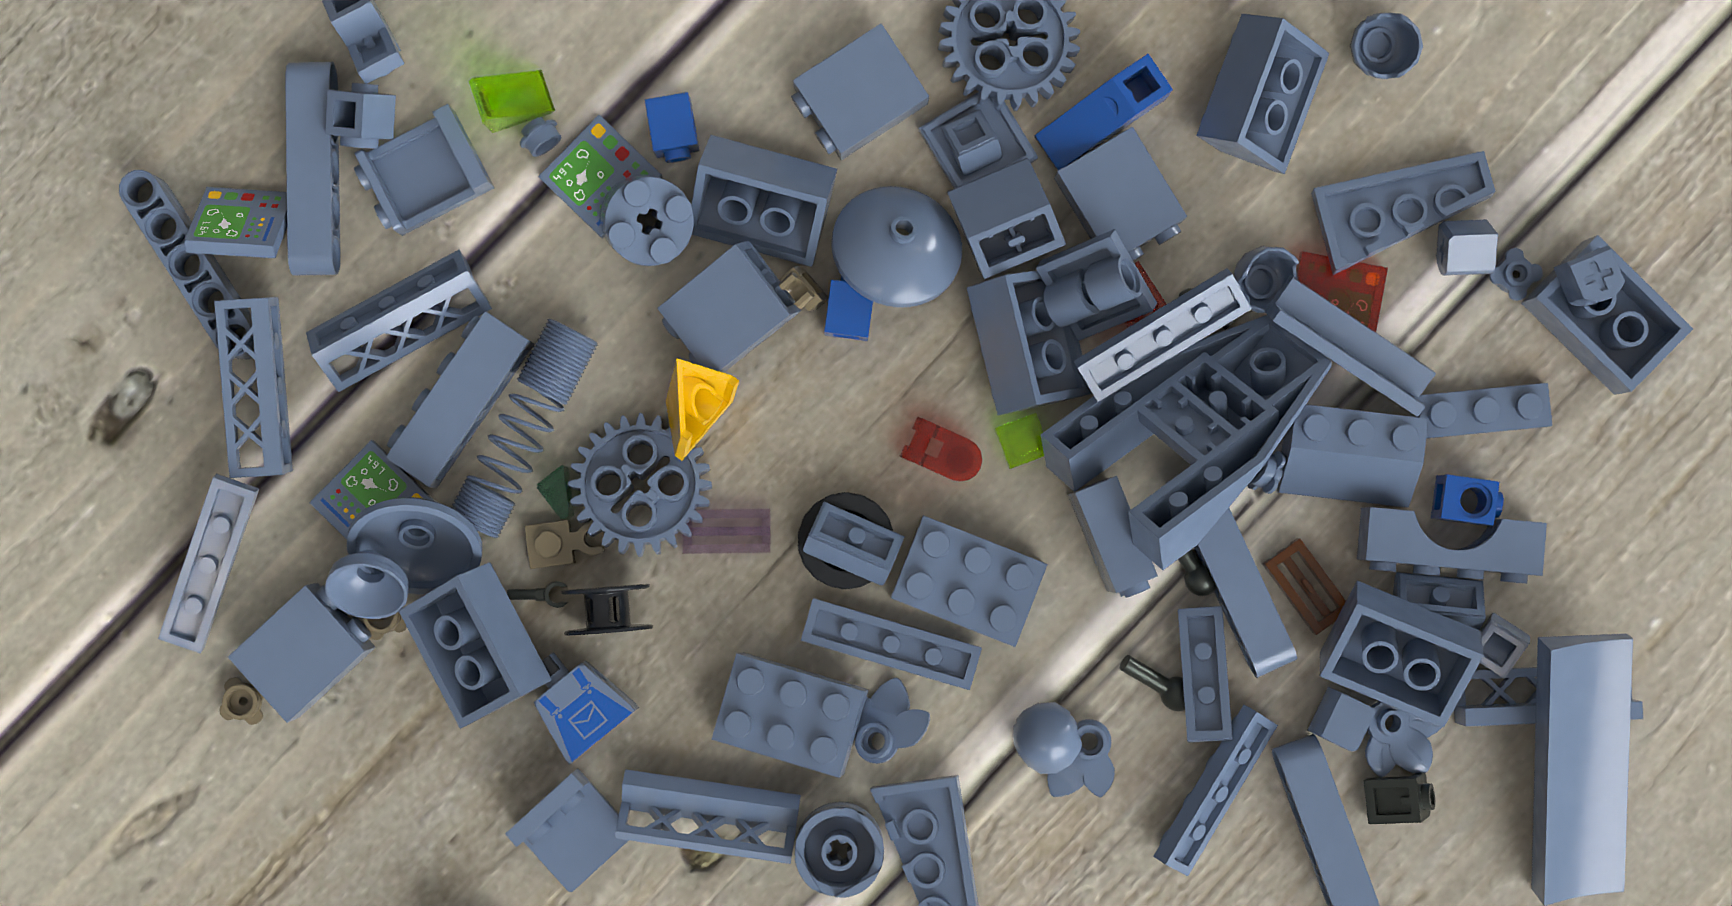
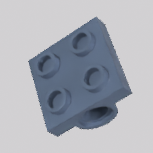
M1115 229L1043 259L1036 267L1046 285L1044 303L1050 318L1059 327L1069 325L1078 341L1152 312L1157 305L1155 298Z

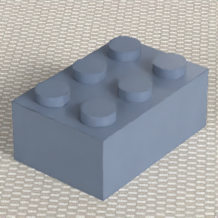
M1599 235L1584 240L1559 265L1605 247L1608 244ZM1612 249L1625 280L1621 290L1612 298L1589 306L1569 304L1556 272L1553 270L1521 304L1614 395L1632 392L1693 328Z
M923 515L890 597L1016 647L1048 564Z
M490 562L457 575L399 610L460 729L499 710L552 680Z
M1356 581L1320 651V677L1445 727L1484 656L1481 631Z
M745 652L736 653L711 740L840 778L846 771L869 689Z

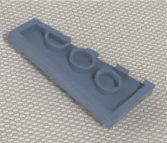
M1481 151L1317 187L1313 189L1311 195L1331 270L1334 275L1491 198L1496 191L1485 152Z
M959 775L873 786L870 788L886 822L885 827L890 839L894 841L901 858L902 868L907 880L913 887L919 902L918 906H979Z

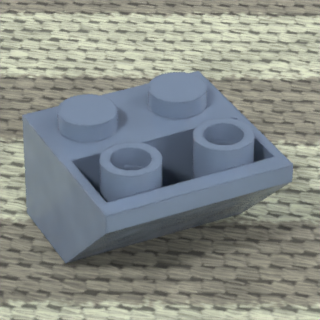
M1029 158L947 191L978 270L984 279L1066 245L1052 207Z

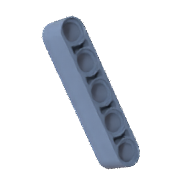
M334 62L288 63L285 71L288 264L293 276L337 275L340 270L339 136L325 134L328 90H338V77Z
M144 170L128 172L119 184L121 200L218 348L215 313L209 311V297L217 291L222 292L224 300L241 299L213 254L186 252L184 239L192 221L169 185L163 179ZM151 182L153 187L151 197L147 201L140 203L138 200L139 188L143 184ZM174 218L176 222L175 234L171 238L164 240L161 235L162 225L167 220ZM198 255L200 259L199 270L194 275L187 276L184 270L186 260L190 256ZM248 308L227 309L229 328L235 332L243 327L248 332L252 327L251 313ZM252 337L247 344L254 349V342ZM242 349L235 358L249 360L252 357Z
M1228 508L1198 545L1194 547V550L1199 560L1203 561V565H1206L1217 586L1214 593L1220 606L1223 608L1226 619L1254 676L1258 678L1297 660V654L1232 512Z
M1311 734L1271 749L1277 771L1327 906H1380L1317 737Z

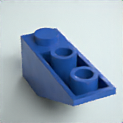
M1146 54L1109 79L1034 137L1059 171L1164 102L1173 89L1150 55Z

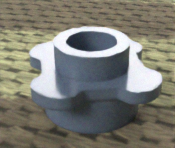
M1512 248L1505 253V260L1495 267L1494 273L1489 274V277L1493 284L1508 293L1510 299L1518 301L1527 296V289L1533 282L1541 280L1543 271L1540 265L1531 264L1525 259L1521 249ZM1514 270L1520 273L1519 278L1513 277L1512 273Z
M1280 451L1271 454L1265 465L1247 485L1248 488L1256 490L1259 487L1265 493H1273L1283 476V467L1286 463L1285 454Z

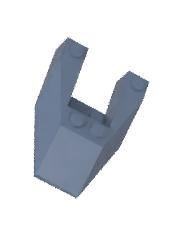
M1268 315L1203 338L1097 402L1094 396L1040 434L1046 467L1075 492L1153 434L1187 461L1191 466L1128 512L1133 545L1160 569L1165 570L1198 545L1265 465L1331 369L1332 361L1273 322Z

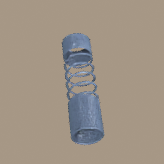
M547 319L548 322L545 323L546 326L543 327L544 330L541 331L542 334L539 335L540 338L537 339L538 342L535 343L534 350H531L532 354H529L530 358H527L528 362H525L526 365L523 366L524 369L521 370L522 373L519 374L520 377L517 380L543 395L557 407L518 394H508L511 401L548 428L509 415H498L504 424L526 438L537 448L493 434L487 435L493 444L514 457L528 469L484 455H477V459L509 481L517 489L504 487L468 475L466 476L467 479L464 480L465 483L462 484L463 487L460 488L461 491L458 492L459 495L456 496L457 499H454L455 503H452L453 507H450L468 519L477 531L493 538L499 537L505 522H508L507 518H510L509 514H512L511 510H514L513 507L516 505L510 499L480 483L515 494L523 491L516 481L489 462L522 473L533 472L530 464L498 441L531 452L540 453L544 451L543 447L536 440L508 420L550 433L554 431L553 426L517 399L552 411H565L562 404H568L567 401L570 400L569 397H572L571 393H574L573 389H576V385L580 381L579 378L582 377L581 374L584 373L583 370L588 365L587 362H590L589 358H592L591 354H594L593 350H596V346H598L596 341L553 319Z

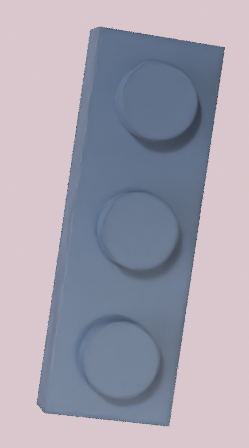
M1548 383L1420 395L1418 398L1425 405V408L1418 417L1428 418L1426 439L1553 426Z
M1222 606L1178 609L1187 741L1192 743L1233 740Z

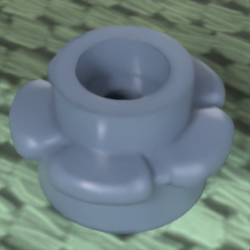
M543 117L530 121L521 131L524 136L520 141L521 148L526 147L533 157L541 156L553 149L561 140V135L555 127L557 122L553 119L545 121Z

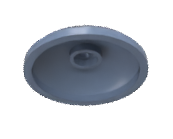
M887 186L874 188L859 194L842 209L832 232L831 248L833 259L843 279L863 297L886 306L913 307L937 298L951 285L961 264L962 242L954 220L938 202L921 192L909 188ZM896 229H904L909 235H901Z
M404 497L379 502L359 513L351 523L348 531V555L363 550H374L378 554L390 557L405 572L409 583V594H427L457 575L479 567L482 558V541L473 524L454 509L428 499ZM360 566L361 570L369 574H380L383 572L377 568Z

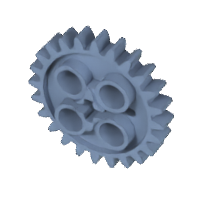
M952 0L956 7L946 6L943 16L950 22H942L938 32L948 38L940 41L938 50L950 52L951 54L944 58L942 66L943 68L956 67V71L950 80L952 83L963 79L967 82L963 95L967 96L975 89L980 92L978 98L979 105H982L990 96L994 98L996 110H1000L1005 100H1010L1012 109L1018 111L1022 98H1025L1031 108L1035 107L1038 102V92L1047 100L1050 99L1054 93L1051 84L1062 88L1067 80L1062 72L1071 73L1076 65L1067 57H1076L1080 51L1079 46L1070 43V41L1077 39L1080 29L1067 26L1076 16L1075 12H1062L1061 9L1067 0ZM1023 9L1032 11L1037 16L1038 23L1026 24L1019 18L1018 11ZM979 13H986L994 19L995 26L990 28L982 27L976 22L974 16ZM1004 33L1009 34L1010 40L1017 41L1014 46H1009L1007 39H1001ZM1037 34H1045L1047 36V39L1043 40L1042 38H1037L1034 36ZM974 39L984 43L975 46L971 44V40ZM1031 51L1039 54L1043 65L1033 67L1027 64L1023 58V53ZM984 55H992L999 61L1000 69L988 70L984 68L979 58Z
M639 413L636 425L630 426L624 415L621 416L620 429L617 430L608 422H605V437L601 438L592 432L589 434L594 444L592 450L585 447L578 448L579 453L586 459L585 462L571 464L572 470L580 474L581 478L569 481L568 486L571 489L580 491L581 494L572 498L570 502L572 506L585 507L576 518L580 523L593 521L587 532L591 537L598 535L602 531L604 532L602 538L603 547L607 548L615 540L619 541L618 551L622 555L626 553L630 544L635 546L638 557L643 556L645 545L650 544L655 553L660 555L661 542L667 540L673 548L678 547L675 534L681 532L690 538L692 533L687 525L689 520L696 523L703 522V518L696 511V507L710 506V501L700 495L701 491L712 489V482L700 479V476L710 471L709 464H696V461L704 454L702 447L692 449L682 461L678 459L674 454L670 426L667 430H664L662 417L659 415L654 419L651 426L646 425L643 413ZM641 444L648 445L653 449V455L647 463L638 465L630 461V452L635 446ZM664 457L670 459L666 466L648 479L647 483L650 490L644 494L642 491L637 490L630 496L618 513L611 512L615 504L633 492L634 486L631 481L635 477H638L640 480L646 479ZM606 475H616L621 479V486L618 492L609 496L599 493L598 484L600 480ZM669 475H677L684 481L682 490L672 496L662 493L660 491L662 480ZM640 505L649 507L652 510V517L649 523L640 527L629 523V513L633 508Z

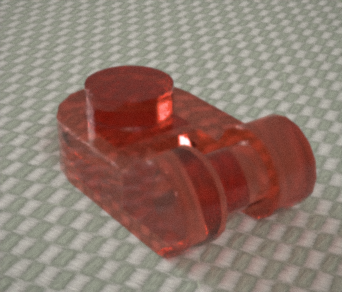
M920 417L916 418L912 427L915 433L909 446L904 445L899 456L945 478L958 482L968 481L976 476L982 465V454L977 444L970 439ZM931 438L943 443L937 458L925 453Z

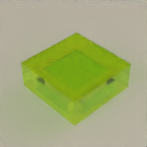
M1036 413L994 428L1009 469L1044 457L1040 435L1043 433V429Z

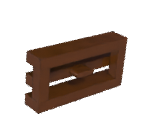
M1296 538L1286 548L1281 549L1271 559L1262 563L1314 635H1318L1337 620L1346 600L1300 538ZM1295 552H1297L1337 607L1332 612L1290 557ZM1280 563L1285 565L1323 618L1320 621L1316 620L1277 567Z

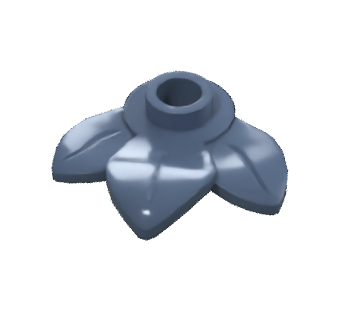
M893 678L885 682L876 690L871 698L868 696L866 698L855 736V746L858 754L867 762L876 764L887 762L895 755L898 748L916 745L922 739L929 726L930 713L920 709H910L908 692L899 678ZM880 733L883 735L885 742L881 749L876 750L872 746V738Z
M1381 701L1373 704L1371 707L1377 710L1367 729L1370 738L1365 749V757L1371 770L1380 778L1387 775L1394 768L1395 764L1411 773L1420 774L1428 772L1432 764L1433 751L1432 745L1427 738L1437 733L1442 726ZM1393 715L1392 726L1387 730L1385 720L1388 716Z
M1085 719L1077 722L1080 740L1084 734L1093 733L1097 737V745L1093 749L1081 747L1080 752L1070 766L1058 773L1047 775L1049 792L1053 797L1072 794L1085 784L1089 791L1101 798L1113 783L1115 768L1108 756L1111 748V735L1101 722Z

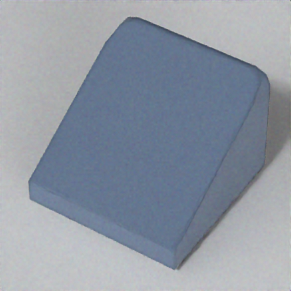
M981 109L941 127L956 162L964 175L975 172L1002 158L998 138Z
M1492 613L1481 629L1484 656L1480 663L1505 679L1530 644V636L1499 615Z

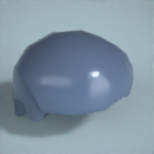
M1376 13L1367 16L1354 29L1350 43L1354 64L1366 75L1379 79L1404 76L1418 63L1423 48L1420 29L1408 17L1400 13Z
M1260 246L1241 257L1236 264L1233 276L1253 312L1265 313L1266 308L1290 275L1298 280L1296 266L1299 264L1296 256L1283 247Z
M1056 702L1037 703L1025 709L1016 719V724L1013 725V743L1018 755L1028 767L1040 774L1058 773L1073 763L1081 750L1082 742L1078 735L1077 721L1069 710Z

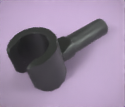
M555 581L548 584L546 588L508 589L507 595L510 600L546 601L550 606L560 608L568 602H552L549 599V591L555 586H568L563 582Z

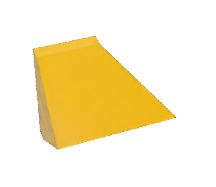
M676 358L666 397V407L674 454L682 461L732 404L739 380L732 375Z

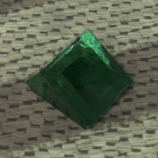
M561 465L537 484V489L560 519L570 520L574 516V509L570 502L572 492L568 486L570 475L568 466Z

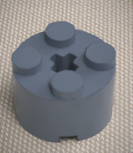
M640 174L622 180L609 190L603 200L600 211V222L607 242L623 258L638 265L656 266L671 262L685 249L693 232L694 217L690 201L676 185L654 175ZM651 208L652 216L656 218V223L654 226H647L645 231H642V224L636 221L639 213L647 214Z
M832 802L818 807L805 818L797 834L795 863L800 876L810 888L829 896L847 898L866 890L879 874L884 859L883 836L878 823L866 810L852 802ZM838 840L841 844L846 842L850 844L847 848L846 858L842 859L839 854L832 856L829 854L832 850V841Z

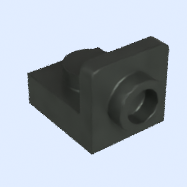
M1415 773L1412 776L1375 777L1363 780L1368 824L1421 823L1430 816V810L1435 809V790L1432 783H1427L1426 773Z

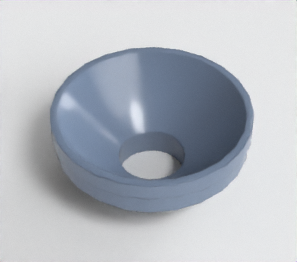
M363 550L340 558L333 564L327 575L325 589L330 601L345 613L360 618L380 619L394 615L404 607L408 597L409 583L405 572L390 557L378 554L374 550ZM360 566L377 568L383 572L380 574H369L361 570Z

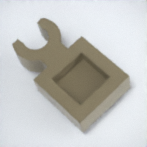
M802 266L792 267L780 278L782 280L779 283L780 288L788 291L795 301L794 304L800 309L805 307L809 312L817 310L829 299Z
M570 520L524 526L530 569L576 563L575 550H580L587 555L603 553L605 551L603 546L591 547L586 542L588 529L593 522L583 524L577 532L571 531Z

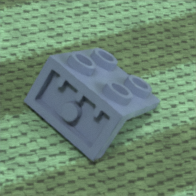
M578 768L505 833L516 847L524 842L568 892H573L629 841L615 838L619 813Z

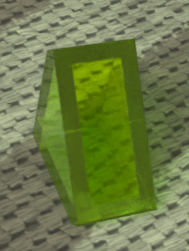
M542 70L474 77L469 80L482 123L492 133L534 120L555 111Z

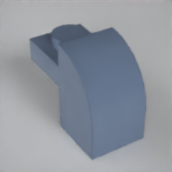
M322 0L332 25L347 46L356 70L365 84L379 77H384L394 69L405 64L399 52L401 49L374 0Z

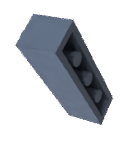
M486 311L481 318L474 316L469 321L461 335L465 339L456 354L450 352L443 359L437 369V374L440 375V378L432 390L425 388L420 393L412 406V410L416 412L406 427L401 424L387 443L391 450L385 458L431 488H438L535 345Z

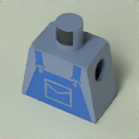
M554 652L542 660L552 680L546 683L549 689L536 699L534 704L568 764H571L639 708L631 698L587 661L580 663L572 671H569Z

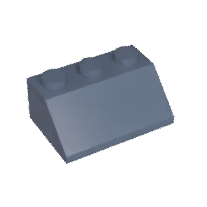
M1241 14L1196 136L1220 152L1271 171L1285 174L1327 62L1329 52L1284 18Z
M710 135L699 161L691 204L694 217L692 235L732 246L736 243L750 241L758 253L812 267L830 205L837 168Z
M1038 271L1007 274L967 287L971 311L974 316L981 353L985 361L997 415L1024 411L1092 394L1073 362L1083 356L1080 343L1069 325L1059 327L1050 318L1044 303L1046 285Z
M1305 405L1283 437L1281 452L1285 454L1286 463L1283 467V476L1278 483L1277 493L1409 507L1424 463L1428 418Z

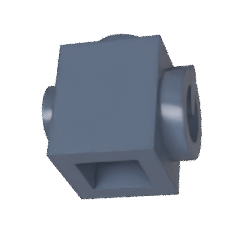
M352 83L351 91L328 90L325 134L340 136V146L378 149L379 139L394 138L396 95L378 93L379 85Z

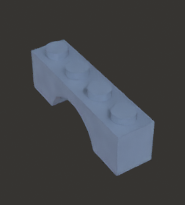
M1363 507L1360 512L1357 560L1370 561V570L1396 572V564L1399 563L1413 565L1414 574L1440 576V567L1457 569L1456 577L1484 580V571L1501 573L1500 581L1527 584L1528 575L1543 576L1547 523L1495 519L1494 526H1487L1483 534L1475 542L1461 549L1450 550L1439 546L1425 535L1418 523L1415 511Z

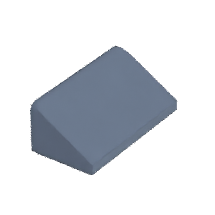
M823 502L803 551L878 585H884L905 536Z
M1396 572L1393 589L1394 596L1480 630L1486 619L1483 581Z

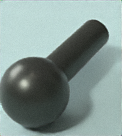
M1192 549L1178 559L1186 571L1184 581L1191 593L1197 596H1207L1217 589L1206 565H1203V561L1198 559Z
M1130 655L1124 657L1119 667L1122 672L1160 693L1161 700L1168 709L1173 711L1185 710L1183 677L1167 678Z

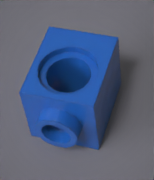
M688 92L644 99L653 152L657 158L665 157L666 163H675L691 159L690 153L700 151L692 103Z
M842 276L840 281L831 280L824 331L825 336L868 341L873 301L856 292Z
M1449 474L1436 475L1430 519L1480 526H1494L1495 518L1500 517L1503 509V493L1498 492L1500 482ZM1466 489L1472 490L1478 499L1477 507L1471 513L1466 512L1460 502L1461 495Z

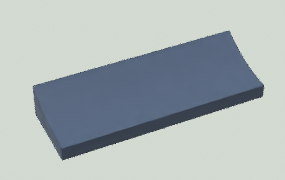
M1627 633L1538 637L1531 889L1544 906L1582 896L1624 892L1633 638Z

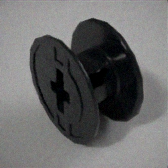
M650 584L561 591L563 595L583 594L586 628L568 630L564 632V635H589L652 629V624H631L628 594L629 590L647 589L650 587Z

